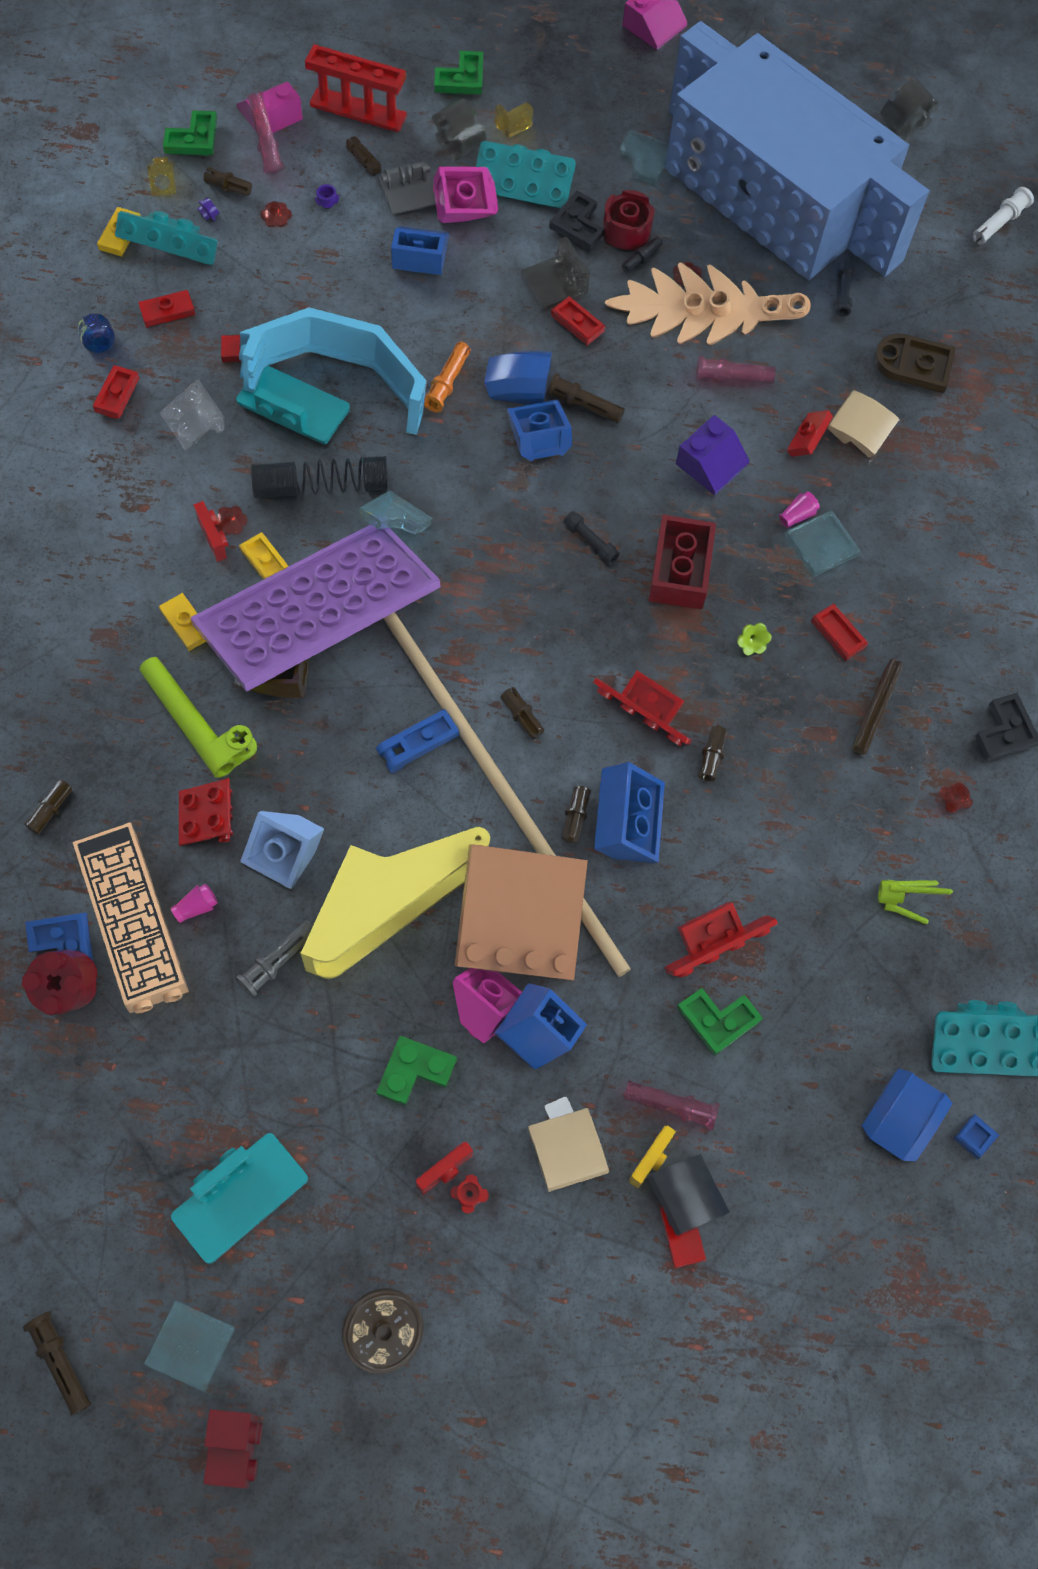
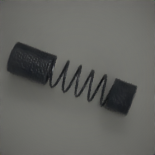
M386 456L361 457L359 461L358 486L355 483L350 459L347 458L345 462L344 488H342L336 460L333 459L331 463L330 489H328L322 461L319 460L317 465L316 491L312 483L308 462L305 460L302 492L299 488L294 461H290V463L252 464L253 495L255 499H262V497L278 498L281 496L294 497L298 493L302 496L305 490L306 468L312 492L316 495L319 489L320 467L326 491L330 494L333 487L334 465L340 490L344 493L347 485L348 464L354 489L358 493L360 490L362 463L365 491L389 490Z

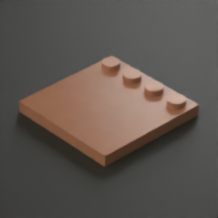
M469 845L455 966L574 980L588 860L482 845Z

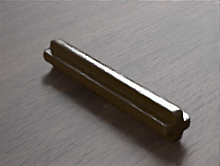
M895 658L890 659L887 663L853 744L852 750L860 755H865L871 745L903 668V663Z

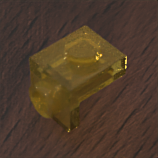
M528 102L509 112L501 104L495 106V125L508 138L526 131L532 126L533 107Z

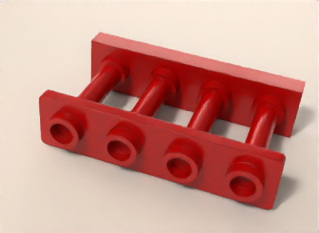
M313 44L305 59V69L317 72L319 87L316 88L310 100V107L400 132L407 118V112L396 109V95L398 96L406 80V70ZM327 75L340 79L341 93L328 89ZM350 82L363 85L364 99L351 96ZM373 89L386 92L387 106L374 102Z

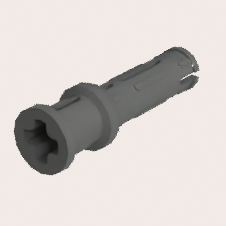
M305 920L268 955L257 957L255 964L243 975L238 974L235 977L240 987L249 996L254 998L257 995L256 991L269 979L274 980L278 974L277 970L304 947L313 925L308 920Z

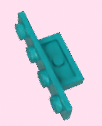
M124 211L118 213L116 237L208 265L214 264L218 240L200 235V227L193 225L192 221L183 218L178 220L168 218L169 215L161 211L151 212L145 218Z

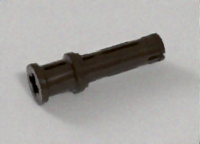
M557 373L552 377L546 395L559 397L565 400L568 405L577 404L619 424L625 412V408L581 389L579 383L575 382L573 384L560 378V374Z
M49 1311L30 1320L23 1326L25 1332L30 1333L37 1348L36 1356L40 1360H45L70 1410V1415L74 1416L88 1408L91 1402L88 1400L63 1349L65 1347L64 1337H59L51 1321L53 1315Z

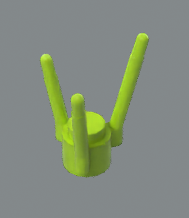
M881 880L878 891V903L885 904L884 910L893 911L923 924H928V919L897 906V903L904 902L905 893L950 895L953 893V890L928 887L938 886L939 882L936 880Z

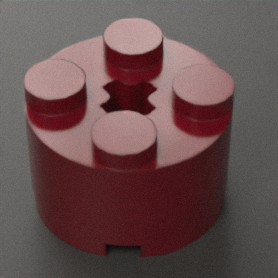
M624 190L622 194L617 196L613 194L608 198L605 204L602 226L604 228V242L606 244L634 252L641 245H645L651 236L655 209L649 203V198L645 194L635 190Z
M74 950L51 951L39 955L31 962L26 974L22 977V986L29 1001L38 1010L48 1015L60 1014L83 1008L94 998L97 991L96 977H98V972L94 962L83 952Z

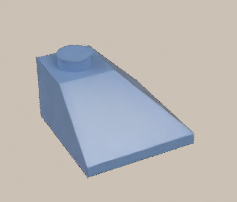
M260 811L257 814L240 862L292 889L314 856L324 828L300 815Z

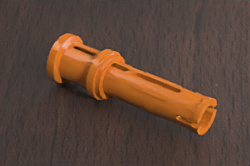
M456 343L440 375L432 379L431 388L428 393H425L424 406L432 412H441L443 410L446 397L450 396L453 392V382L471 352L466 343Z

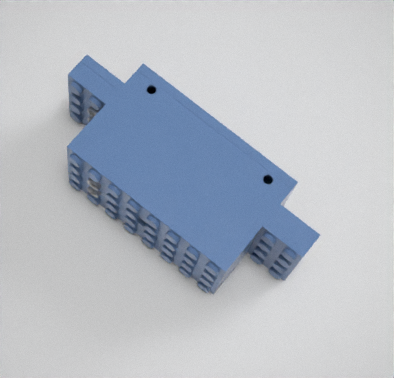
M702 21L683 33L680 37L669 113L673 115L665 169L809 281L846 249H849L855 256H858L884 277L901 264L906 256L930 191L902 170L909 144L758 33L738 48Z

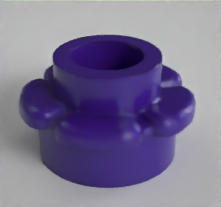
M324 184L318 187L315 197L317 205L323 208H331L334 204L338 203L339 195L336 194V189L332 185Z
M208 197L202 201L198 200L200 206L197 210L206 221L210 218L213 222L216 221L215 217L220 213Z

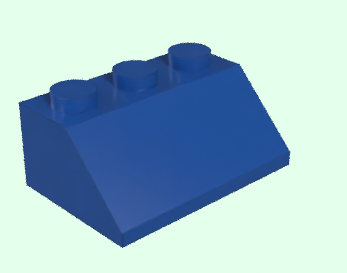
M630 762L603 768L594 849L612 859L659 863L665 782Z

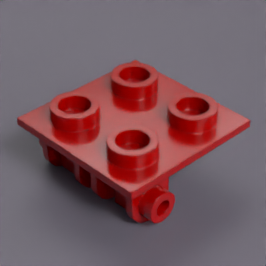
M229 778L179 791V846L218 837L219 842L230 841V837L233 836L230 823L233 819V815L230 813L233 811L231 806L233 791L230 789Z

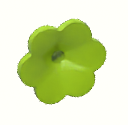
M757 623L754 626L749 624L743 628L737 643L742 647L744 654L752 655L754 652L761 654L766 650V644L771 641L772 636L766 631L767 628L763 623Z

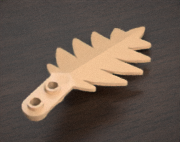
M678 263V268L686 292L669 276L656 268H652L651 271L658 294L638 282L628 280L627 283L631 295L618 296L605 301L608 307L630 312L627 318L628 325L638 324L657 317L650 333L652 338L674 329L685 321L677 339L678 344H683L693 339L711 324L713 326L707 339L708 345H712L729 336L742 324V334L746 335L760 321L802 318L809 313L811 308L809 298L802 293L758 297L754 289L746 281H742L743 295L728 277L712 265H708L707 269L714 289L712 291L695 272L682 263ZM796 305L802 306L800 309H794ZM771 307L777 308L774 311H768V309Z

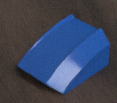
M516 351L490 357L484 381L490 398L528 405L543 403L545 401L548 373H550L552 352Z
M558 400L507 409L520 454L532 462L534 459L555 455L563 456L572 446V427Z
M898 1068L890 1077L862 1127L872 1141L901 1160L916 1162L953 1103L945 1093L940 1092L915 1076L913 1072Z

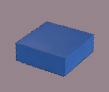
M973 1114L953 1139L978 1160L997 1139L999 1134L976 1114Z

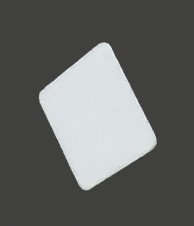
M567 1097L545 1105V1110L550 1119L574 1112Z

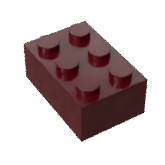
M662 514L648 601L703 609L708 590L716 523Z

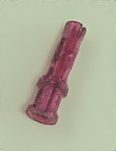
M257 92L258 96H256V93H251L247 98L259 139L257 150L262 155L264 163L263 173L281 171L285 167L284 163L280 161L277 149L279 148V143L273 138L263 93Z
M699 356L696 367V379L701 380L702 377L715 378L719 382H723L726 379H739L774 383L776 367L728 362L725 358L711 360L704 359V356Z
M631 1080L628 1081L623 1098L624 1100L640 1103L680 1116L682 1122L685 1123L692 1121L705 1125L711 1131H713L720 1107L719 1103L711 1105L695 1100L693 1095H686V1098L632 1082Z

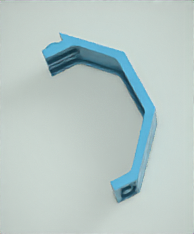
M309 307L240 332V378L243 379L244 390L254 393L263 369L273 363L306 352L336 358L375 370L408 408L406 433L417 435L423 416L426 380L381 326Z

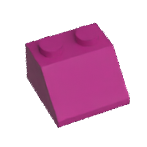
M628 0L624 6L622 26L658 50L687 26V20L677 0Z
M289 82L278 84L236 103L239 111L260 138L303 119L300 96Z

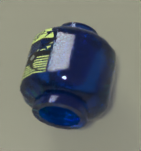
M93 313L80 320L78 334L87 350L93 353H103L113 346L115 332L105 316Z

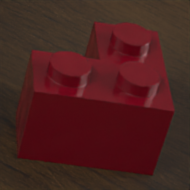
M209 1410L204 1447H209L204 1485L248 1488L249 1481H255L258 1460L253 1459L254 1445H260L263 1423L258 1422V1415L244 1412Z

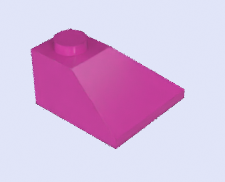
M469 968L453 980L460 1023L474 1038L479 1039L484 1044L495 1036L494 1033L522 991L498 971Z

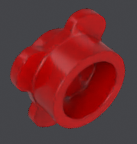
M467 1175L459 1186H453L451 1189V1197L459 1201L462 1205V1211L466 1214L472 1213L475 1206L480 1202H486L489 1197L488 1191L482 1189L475 1175ZM468 1191L473 1193L471 1197L466 1195Z

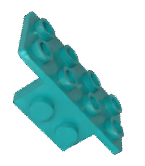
M483 141L480 144L476 167L488 168L495 182L496 195L499 197L561 209L569 199L576 162L573 158L554 155L544 149L534 151L519 144L509 146Z
M266 366L263 369L254 393L244 390L243 387L236 397L238 405L321 444L329 442L350 411L348 402L270 366Z
M969 1000L968 1004L958 1003L957 1012L940 1011L935 1016L931 1067L936 1072L1038 1076V1015H1027L1017 1004L1008 1001L998 1002V1005H987L984 1001Z
M267 1133L248 1150H245L241 1145L237 1150L231 1148L225 1152L219 1159L221 1162L211 1171L209 1169L204 1170L193 1180L195 1185L190 1190L194 1195L172 1212L171 1220L207 1264L214 1263L307 1183V1174L274 1134Z

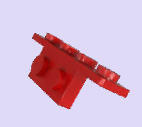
M636 670L622 693L598 678L594 679L593 683L599 686L596 690L598 693L609 700L613 696L622 701L620 707L632 715L637 711L645 716L643 720L645 724L656 731L659 727L669 732L666 737L677 745L681 746L683 742L690 745L692 739L670 725L685 701L640 671Z
M726 902L677 927L689 954L665 966L664 969L667 974L677 976L678 978L685 977L694 971L693 968L701 963L710 964L720 958L719 954L727 950L734 951L742 948L745 945V941L752 937L759 938L771 932L770 928L777 925L778 922L776 918L765 915L743 926L734 904Z

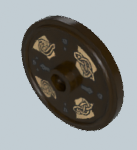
M383 1288L366 1293L351 1306L343 1322L342 1343L347 1356L358 1368L369 1373L385 1374L398 1370L413 1358L421 1344L424 1330L421 1312L416 1303L401 1291Z

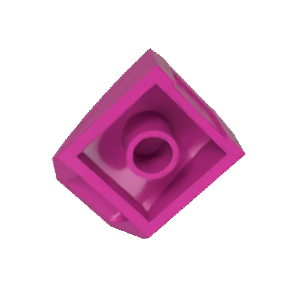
M438 167L434 176L433 191L437 219L441 223L470 221L496 214L499 208L495 182L487 167Z

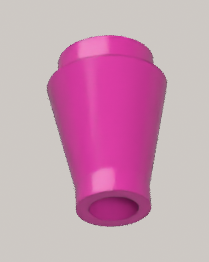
M811 492L800 493L786 510L779 515V519L786 528H789L816 515V511L820 509L819 502Z
M206 883L201 886L197 884L176 905L171 907V911L177 921L181 923L186 919L212 911L213 906L218 904V901Z

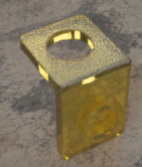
M167 157L152 158L153 162H149L147 165L151 194L153 196L175 194L174 160H168ZM164 174L169 178L170 184L168 188L160 189L156 186L155 178L157 175Z

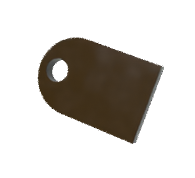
M897 333L888 335L880 341L874 360L878 370L892 380L945 393L956 347ZM883 351L893 353L894 357L885 356Z

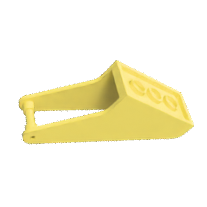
M475 827L389 857L378 856L350 845L301 951L305 971L326 979L340 976L465 883L469 845L489 846L490 834L488 831L481 827Z

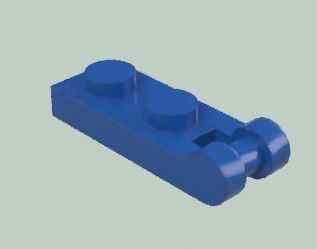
M443 709L383 741L376 747V750L380 757L386 759V766L389 771L395 773L401 770L404 765L458 737L459 729L447 711ZM401 747L403 752L396 756L394 750Z

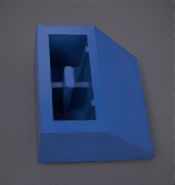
M404 226L395 228L391 246L392 269L442 275L449 233Z
M528 983L494 1034L531 1068L538 1069L570 1051L587 1024L551 989Z

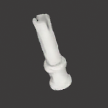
M1026 187L1017 188L1011 198L1005 199L1001 203L1000 209L972 233L973 240L976 242L982 237L977 244L983 245L1005 223L1018 218L1024 208L1030 207L1034 202L1031 191Z

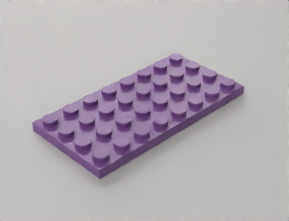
M380 519L190 618L195 629L247 692L441 586L439 578Z

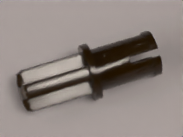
M208 167L206 169L208 172H204V182L218 186L224 192L232 191L243 196L250 195L252 192V183L235 177L232 172L224 173L212 167Z
M515 687L505 690L500 698L513 714V720L519 721L532 739L542 735L544 728L533 715L532 706L526 704Z
M720 725L711 728L707 745L702 750L704 757L698 777L708 782L716 780L720 760L725 755L723 747L727 736V729Z
M63 780L57 781L46 797L38 800L39 805L23 825L39 835L53 815L59 813L57 809L70 794L72 787Z
M574 786L569 808L565 809L564 814L567 817L562 839L567 843L578 842L583 821L587 819L586 807L591 790L584 786Z

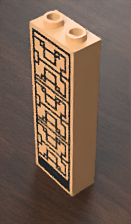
M131 822L73 842L119 990L129 1013H144L151 1010L154 1004L163 1001L170 1003L183 997L182 994L189 992Z

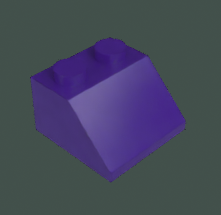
M713 415L679 446L676 465L712 494L716 495L749 465L750 460L735 431L716 415Z

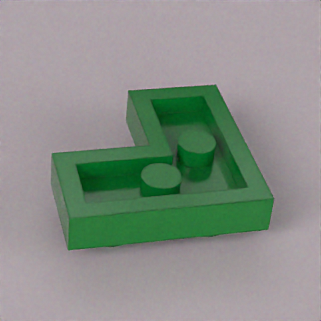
M460 51L459 68L435 67L434 93L482 95L483 52Z
M192 110L190 129L165 128L163 140L164 154L213 156L218 119L216 111Z
M700 988L677 1006L678 1011L714 1056L763 1020V1017L745 995L720 1011L706 992Z
M399 1036L376 1093L380 1097L406 1106L417 1078L446 1088L457 1062V1057Z

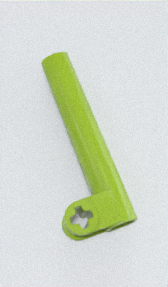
M151 657L140 665L139 671L214 777H224L256 753L257 743L250 729L246 726L236 725L218 737L158 657Z

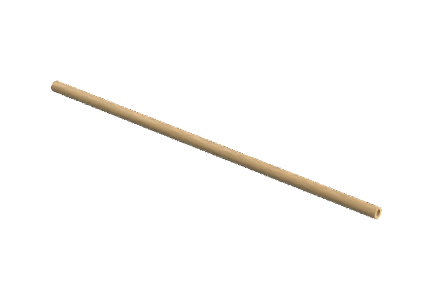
M394 612L384 617L383 620L441 708L447 711L459 729L460 737L538 854L556 856L397 614ZM583 897L581 921L617 976L621 977L629 972L631 968Z

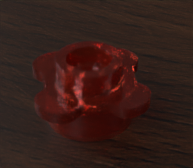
M963 783L952 784L949 788L942 787L939 791L940 797L944 798L946 803L945 809L950 813H955L957 809L961 808L969 809L973 804L970 792Z

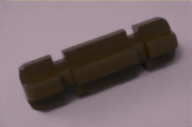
M356 136L346 140V148L353 153L354 157L364 168H367L366 170L370 175L375 176L381 172L379 161L361 144V141Z

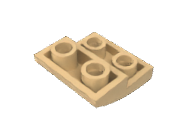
M853 390L834 415L827 429L844 444L851 441L870 458L876 454L899 421V418L879 402Z
M588 1108L528 1126L529 1135L549 1192L609 1173L603 1149Z

